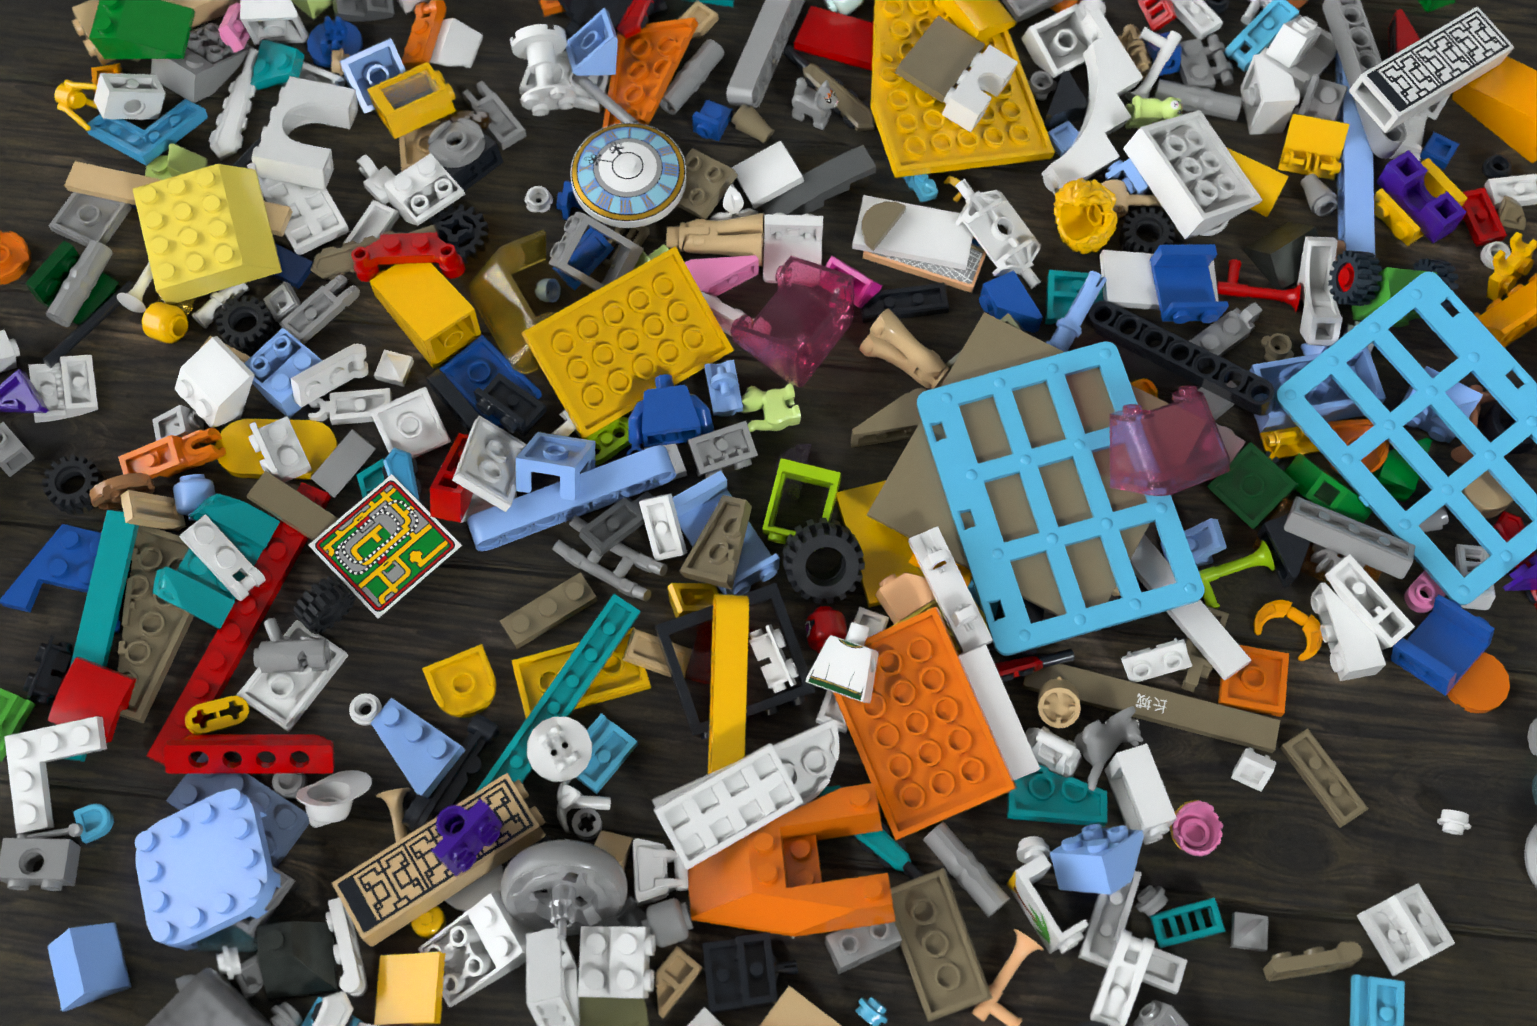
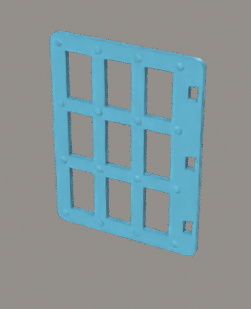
M1424 272L1281 385L1276 391L1275 398L1280 407L1360 496L1358 499L1365 507H1369L1396 538L1415 545L1414 559L1451 600L1456 601L1460 605L1471 603L1537 549V494L1504 458L1506 454L1527 437H1530L1537 444V383L1437 274ZM1446 299L1459 312L1453 318L1441 305ZM1413 309L1458 357V359L1433 379L1388 330ZM1370 343L1376 346L1416 391L1392 412L1382 404L1347 364L1350 359ZM1511 370L1524 383L1519 389L1505 376ZM1470 372L1516 421L1491 443L1445 393ZM1329 376L1374 425L1349 446L1345 444L1304 397ZM1428 406L1474 455L1449 477L1403 427ZM1385 440H1388L1431 489L1428 494L1407 511L1399 505L1361 462L1364 457ZM1485 471H1488L1532 520L1529 525L1508 542L1500 536L1461 492ZM1443 505L1453 513L1490 555L1465 577L1461 575L1419 527L1422 522Z
M1107 341L927 390L918 396L917 409L988 629L998 653L1006 656L1193 604L1202 598L1204 585L1164 478L1163 472L1165 470L1161 459L1158 460L1119 351L1113 343ZM1099 367L1119 425L1085 434L1065 376ZM1046 382L1066 439L1032 449L1012 391ZM993 397L1012 454L978 464L959 406ZM942 424L946 438L936 441L932 426ZM1127 444L1147 503L1113 512L1092 453ZM1073 458L1093 518L1058 527L1038 468ZM1019 473L1039 533L1004 543L984 483ZM970 511L975 526L965 530L960 513ZM1155 522L1176 583L1141 593L1120 531ZM1100 537L1121 598L1086 608L1065 547ZM1046 552L1066 614L1031 624L1011 562ZM1000 601L1005 617L995 621L989 603Z

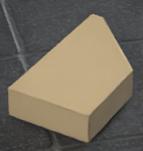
M698 0L679 18L695 17L698 26L692 38H701L719 20L716 12Z

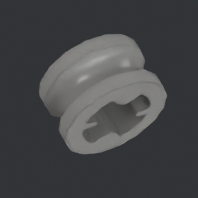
M583 808L574 814L572 827L580 839L593 840L599 836L602 830V820L595 810ZM588 817V820H590L592 817L595 819L592 823L594 828L592 831L587 832L586 828L583 831L579 829L582 826V818Z

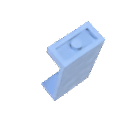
M721 470L672 497L681 531L692 548L723 495L731 496L727 490V479ZM749 521L733 589L719 587L723 595H743L750 590L751 585L760 580L765 582L774 577L779 569V556L777 553L774 555L770 554Z

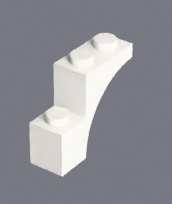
M1305 237L1297 286L1301 283L1300 298L1304 303L1299 332L1308 345L1331 346L1339 340L1342 316L1340 315L1337 301L1333 299L1334 295H1331L1329 291L1333 286L1328 284V281L1332 280L1329 272L1330 270L1334 271L1332 264L1336 258L1338 243L1334 237Z

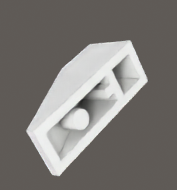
M1350 554L1325 574L1339 598L1376 634L1381 650L1392 647L1415 627Z

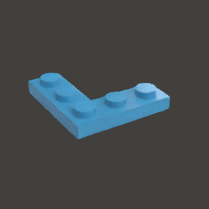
M185 99L145 130L124 119H103L101 114H99L87 123L91 127L87 133L147 166L169 148L170 143L175 144L205 121L208 115L203 107Z

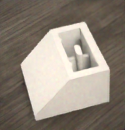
M431 153L384 183L390 204L406 222L417 226L465 195L464 190Z

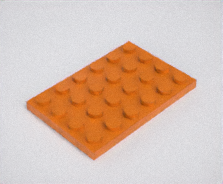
M933 607L866 638L864 647L878 651V661L870 703H864L835 692L833 693L871 783H875L877 798L895 840L902 839L1017 789L939 609Z

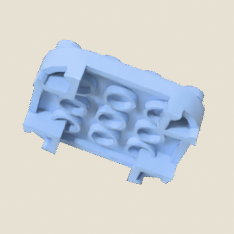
M233 788L218 792L158 821L148 828L147 831L138 834L135 839V846L137 848L136 868L147 926L155 941L185 951L198 948L197 941L249 916L259 919L268 912L265 907L271 901L275 888L281 887L280 874L273 871L262 818L267 815L262 805Z

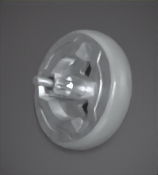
M569 839L548 841L524 849L508 863L501 880V897L506 910L517 921L537 932L543 929L558 927L557 939L563 941L566 939V936L580 935L581 926L603 927L602 924L609 917L617 916L626 901L627 879L620 863L611 854L597 846ZM547 889L548 893H543L539 890Z

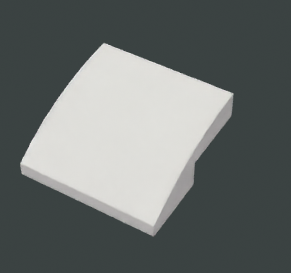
M781 141L732 167L738 174L736 178L754 209L805 182Z
M92 355L60 357V363L55 364L52 368H49L46 364L29 365L30 381L49 410L47 413H34L35 423L66 419L98 410Z
M1418 883L1356 915L1393 976L1455 944Z

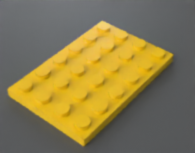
M676 246L521 333L582 439L632 411L637 402L644 399L645 390L656 388L655 378L663 374L671 375L675 386L704 369V364H712L734 351Z

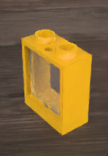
M428 62L367 89L376 113L394 139L456 112L452 100L456 99L452 87L449 83L445 84L439 70L434 71Z

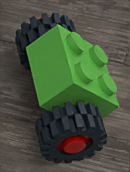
M1352 250L1343 251V254L1337 256L1338 261H1333L1334 271L1330 270L1329 272L1332 280L1328 281L1329 286H1333L1329 291L1331 295H1334V301H1338L1339 304L1352 305L1353 320L1361 321L1424 272L1437 274L1453 292L1459 286V284H1455L1458 274H1453L1456 269L1454 266H1450V262L1420 259L1419 263L1415 262L1413 264L1414 269L1387 267L1382 270L1381 266L1377 265L1380 262L1379 259L1375 258L1373 253ZM1447 299L1441 303L1445 310H1447L1446 307H1451L1452 305ZM1413 309L1392 327L1406 326L1410 320L1421 317Z

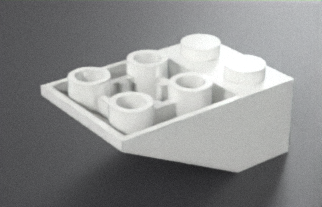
M501 892L490 893L424 943L418 950L420 953H445L442 996L448 1007H452L525 963L526 934L534 933V930L523 925L508 913L503 904Z

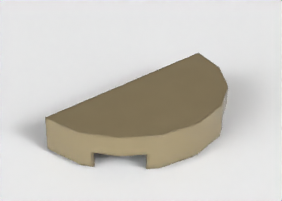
M884 201L873 205L866 211L861 223V233L865 244L873 252L904 214L906 205L898 202Z

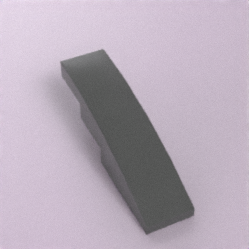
M861 145L802 175L805 182L766 202L761 207L765 214L771 215L775 213H784L786 215L807 214L824 207V200L850 190V183L876 173V165L864 145Z

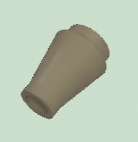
M743 104L731 121L736 125V130L756 138L764 144L774 133V130L764 121L753 106L748 107Z

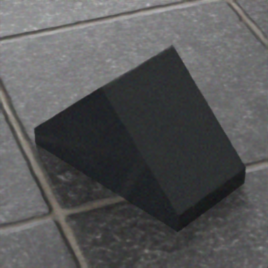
M1063 71L1044 124L1047 132L1066 121L1073 123L1084 117L1088 102L1068 71Z

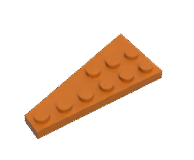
M695 17L650 23L642 28L640 33L628 39H625L619 33L617 34L616 75H611L608 96L635 118L639 124L649 126L698 26ZM605 109L603 128L622 123Z

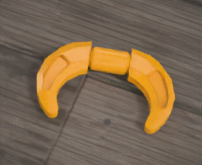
M1275 600L1266 603L1256 614L1254 633L1259 636L1263 625L1268 620L1284 618L1286 615L1290 620L1303 626L1302 631L1307 639L1305 651L1298 656V660L1305 661L1313 657L1321 648L1323 641L1320 622L1312 614L1308 617V615L1295 607H1291L1293 602Z

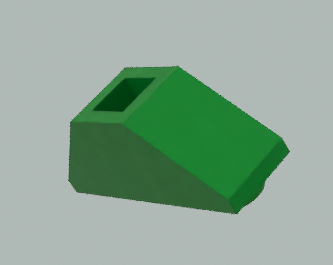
M1300 452L1285 470V473L1299 485L1296 490L1317 505L1360 523H1364L1373 512L1358 499L1360 496L1355 491Z

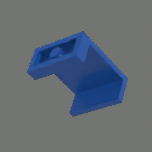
M1215 244L1159 245L1150 258L1162 322L1174 321V323L1182 324L1188 321H1202L1203 323H1212L1217 321L1229 307L1228 301H1216L1208 267L1217 256Z
M1438 594L1434 601L1433 611L1407 640L1401 638L1393 645L1391 661L1446 696L1489 647L1495 628L1490 626L1482 617H1475L1464 610L1456 601L1446 599Z

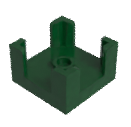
M1250 442L1207 487L1252 529L1256 530L1266 520L1271 511L1299 485L1258 447Z

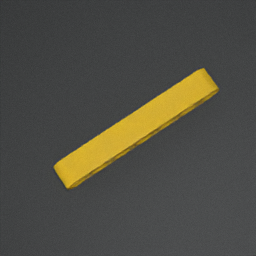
M715 594L708 774L745 757L749 599L747 595Z

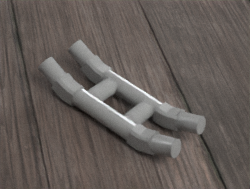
M575 515L568 525L580 532L589 523ZM558 540L552 548L553 551L573 566L581 568L615 587L621 593L645 602L650 599L651 591L624 578L632 565L635 564L641 570L664 576L668 569L666 564L638 553L620 542L609 550L622 557L614 572L598 564L602 556L600 557L593 549L586 558L585 555L579 553L574 548H570L561 540Z

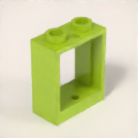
M781 458L762 528L764 535H768V540L786 544L788 536L796 534V531L774 526L786 478L830 488L822 518H826L830 523L841 481L840 472Z

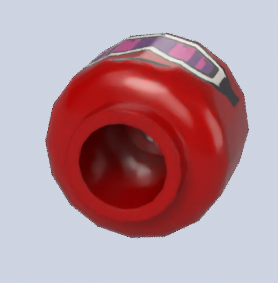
M818 607L805 620L808 646L817 651L818 654H820L830 635L846 639L847 626L845 616L832 607Z

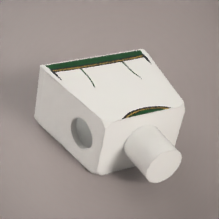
M851 622L845 640L830 635L805 682L864 703H870L878 661V651L864 647L870 628Z

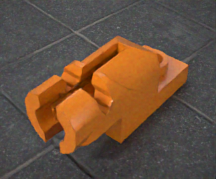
M211 427L195 431L183 437L170 435L121 455L118 458L123 475L143 473L148 474L153 479L158 476L171 477L183 471L194 469L206 462L223 457L226 451L223 447L217 449L211 444L222 439L220 433ZM201 442L209 445L200 447L199 443Z

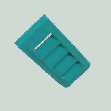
M1215 898L1150 916L1160 948L1225 932ZM1201 910H1208L1213 927L1206 928ZM1191 912L1195 913L1200 929L1193 932L1188 913ZM1181 915L1187 934L1180 935L1175 916ZM1167 918L1174 936L1168 939L1162 920Z

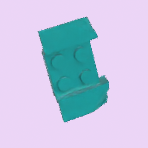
M222 494L208 497L188 516L198 521L206 514L253 566L280 523L279 520L250 504ZM190 548L177 570L166 566L163 569H158L156 572L152 591L155 595L218 629L221 628L236 598ZM240 570L233 575L239 582L246 577Z

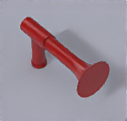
M1232 259L1228 262L1227 282L1218 281V294L1281 301L1291 305L1295 313L1297 312L1301 283L1289 290L1238 284L1242 263L1237 259Z

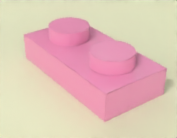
M239 2L229 6L218 28L222 41L227 46H230L234 53L244 49L249 38V34L240 20Z

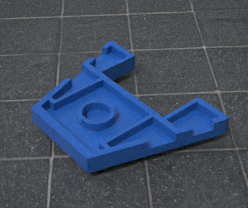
M62 524L1 597L0 604L4 607L30 613L43 583L88 593L101 533ZM119 615L115 628V633H119L121 629Z

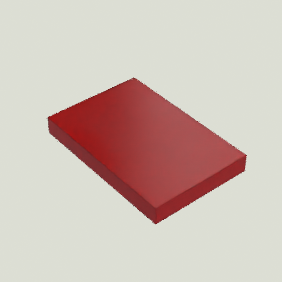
M810 6L795 39L794 49L872 71L874 23Z

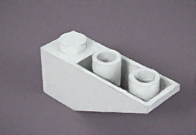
M1320 583L1312 593L1311 606L1316 614L1318 613L1323 641L1328 643L1331 652L1330 664L1333 671L1337 672L1340 681L1376 675L1386 665L1376 634L1326 583Z

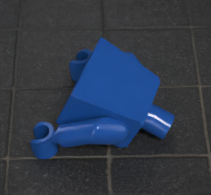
M663 374L655 378L656 388L644 391V399L637 402L628 419V442L632 443V448L627 452V456L631 455L633 450H638L639 452L644 450L641 448V443L644 444V448L684 443L689 439L715 431L709 408L697 395L690 394L687 386H674L671 375Z

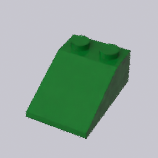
M99 0L89 39L104 59H184L195 11L193 8L163 0Z

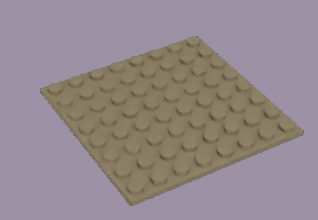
M984 312L941 386L1064 353V351ZM1094 368L1065 376L1085 434L1119 425L1100 369ZM1046 382L1012 391L1032 449L1066 439ZM1131 385L1158 460L1161 459L1165 470L1163 475L1169 489L1205 421ZM993 397L959 406L978 464L1012 454ZM921 421L869 509L867 516L908 538L938 526L954 561L969 569ZM942 424L932 426L936 441L946 438ZM1127 444L1092 453L1113 512L1147 503ZM1073 458L1038 468L1058 527L1093 518ZM1019 473L984 483L1004 543L1039 533ZM970 511L960 513L965 530L975 526ZM1150 523L1120 531L1130 560ZM1098 537L1066 546L1065 548L1086 608L1108 602L1117 584L1101 538ZM1046 552L1011 562L1022 598L1056 616L1066 614Z

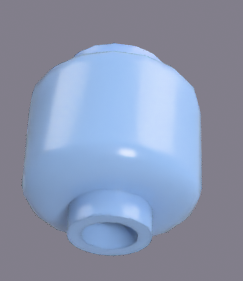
M204 474L182 476L179 478L180 482L173 486L176 511L181 515L189 516L205 499L215 495L213 481L206 479Z

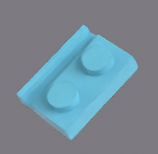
M602 713L587 730L592 742V756L587 768L576 777L596 794L638 745L637 740L615 723L605 718Z
M1357 974L1351 976L1350 1026H1404L1405 982L1377 977H1363Z

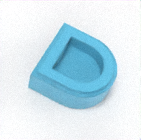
M94 803L73 811L76 823L83 826V833L80 836L84 843H89L105 836L113 826V814L101 804Z

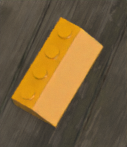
M1537 273L1528 280L1530 283L1527 285L1519 284L1514 287L1503 301L1501 298L1493 301L1482 315L1478 312L1474 314L1504 348L1537 326Z

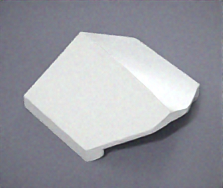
M455 18L443 20L430 62L443 66L464 65V67L470 68L483 39L482 34Z

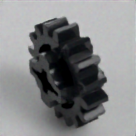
M463 204L459 205L458 210H454L451 205H448V212L444 213L441 210L438 212V218L430 217V224L436 225L439 238L446 244H452L455 247L457 254L462 257L464 264H467V257L469 256L475 260L478 259L477 251L485 252L484 243L490 240L488 235L489 229L487 222H484L483 214L479 213L476 215L474 207L465 211Z

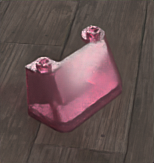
M791 255L784 265H780L776 271L775 280L778 285V291L754 320L751 316L745 314L739 317V319H735L730 332L733 336V341L778 376L789 384L803 387L852 322L854 315V276Z
M1181 386L1179 391L1172 393V401L1174 403L1150 411L1142 410V406L1138 404H1128L1122 407L1123 410L1110 414V488L1152 496H1167L1230 471L1229 454L1203 392L1198 391V387Z

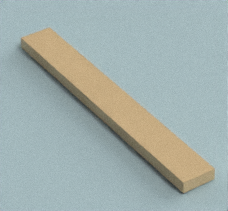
M75 161L64 186L68 191L136 205L133 188L154 183L161 179ZM264 201L272 234L283 237L292 215L291 208Z

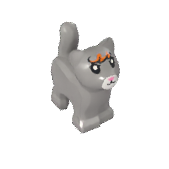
M800 77L796 81L797 85L792 98V118L803 121L804 114L813 117V127L823 130L831 115L830 109L835 108L838 104L836 93L830 87L828 80H825L818 91L807 87L805 79Z

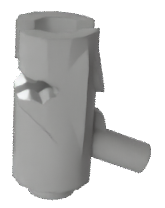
M270 618L264 622L270 641L261 642L259 648L254 649L253 655L255 667H260L262 673H302L307 663L312 671L329 670L330 647L326 638L300 636V639L292 640L289 636L282 635L275 618Z

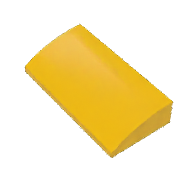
M936 0L959 29L980 42L1016 25V21L998 0Z

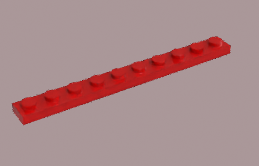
M301 482L297 489L299 493L323 509L326 508L331 499L329 493ZM280 520L266 548L263 549L254 565L264 575L266 581L259 587L254 586L248 591L249 595L242 601L234 600L235 603L223 625L217 630L150 748L147 757L151 760L165 765L164 745L166 741L180 740L185 736L195 735L185 725L186 713L198 704L219 699L309 539L285 522ZM201 710L196 711L197 716L192 719L193 724H199L203 728L210 714L202 715Z

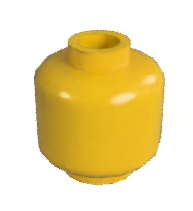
M155 302L145 310L142 316V328L144 333L151 339L163 343H175L186 334L188 321L186 314L179 307L164 302Z

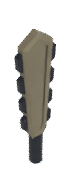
M790 45L783 50V54L803 72L806 83L810 88L818 91L823 82L828 80L830 87L835 91L838 98V104L832 110L844 117L843 122L849 128H855L857 131L874 130L875 119L870 104L866 101L861 102L854 91L843 87V82L838 78L829 76L830 72L826 68L809 63Z

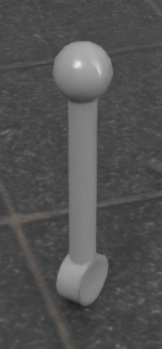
M73 823L64 829L34 834L20 833L17 835V838L44 839L63 835L78 837L83 833V826Z

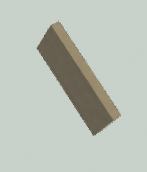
M942 868L892 887L891 892L896 919L894 923L902 938L900 945L927 1021L931 1022L993 999L946 870Z

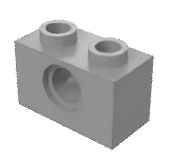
M3 838L0 852V880L8 884L7 888L13 890H28L29 885H41L43 890L61 891L62 886H75L81 846L70 839ZM44 858L42 868L37 872H33L34 864Z
M892 922L836 931L826 936L825 945L838 974L899 947L902 938L895 923Z

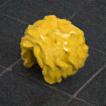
M1084 178L1069 181L1062 188H1059V192L1055 194L1056 201L1054 202L1053 214L1056 216L1057 230L1062 238V242L1066 243L1072 251H1079L1081 254H1087L1092 251L1098 252L1101 247L1106 245L1116 230L1118 220L1117 213L1113 210L1117 198L1112 191L1098 183L1095 179L1086 181Z

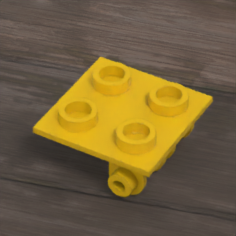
M1292 113L1278 170L1304 175L1315 174L1320 178L1334 180L1335 175L1339 174L1341 169V162L1339 161L1350 124Z

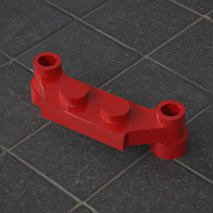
M438 232L380 234V239L367 247H358L351 253L354 261V271L357 278L363 282H369L375 278L380 272L378 265L438 263L442 274L449 279L458 278L465 271L462 257L457 254L452 244H446L439 238Z

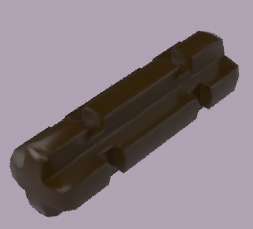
M456 110V112L441 118L443 123L449 120L451 123L459 122L458 119L465 118L477 123L481 129H487L489 124L492 123L489 113L484 111Z

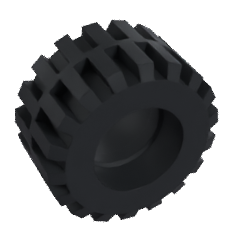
M819 518V523H814L813 519L806 521L808 526L802 528L799 525L795 528L796 534L788 536V546L784 545L783 565L792 588L796 593L800 591L804 599L808 600L812 597L814 603L821 604L822 599H826L827 604L834 603V597L839 596L840 600L846 598L845 592L847 590L853 593L857 588L855 581L861 582L863 577L861 570L865 569L864 555L855 535L851 533L846 525L842 527L839 521L832 519L831 523L826 518ZM831 547L841 553L837 566L827 573H814L805 566L809 555L819 548Z

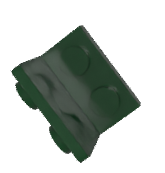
M65 240L25 283L37 301L48 308L60 291L62 283L68 277L70 270L80 258L75 247ZM101 273L96 285L92 288L89 297L82 304L72 323L80 326L119 289L120 285L118 282Z

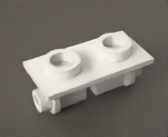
M771 624L765 626L768 633L763 634L761 629L749 633L751 637L749 643L758 661L767 657L770 658L772 663L761 667L768 688H772L774 693L786 689L784 684L786 681H789L790 686L797 684L794 678L798 677L799 674L792 658L786 660L782 648L786 646L780 629L774 630Z
M1174 638L1173 641L1156 645L1155 649H1150L1149 647L1132 653L1129 651L1127 652L1128 655L1121 658L1129 681L1134 683L1192 667L1185 640H1178L1177 638Z

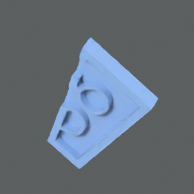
M390 698L371 722L417 795L419 794L423 797L428 798L465 751L460 744L392 698Z

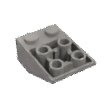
M211 22L190 32L184 59H152L151 74L156 75L162 85L185 99L196 103L214 94L246 60L249 50L254 48L246 43L244 49L234 53L231 47L222 41L218 30L219 26Z

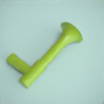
M1264 540L1261 541V546L1258 550L1246 557L1199 571L1204 585L1202 597L1206 606L1214 609L1220 608L1210 585L1211 581L1255 566H1266L1272 571L1274 570L1273 558Z

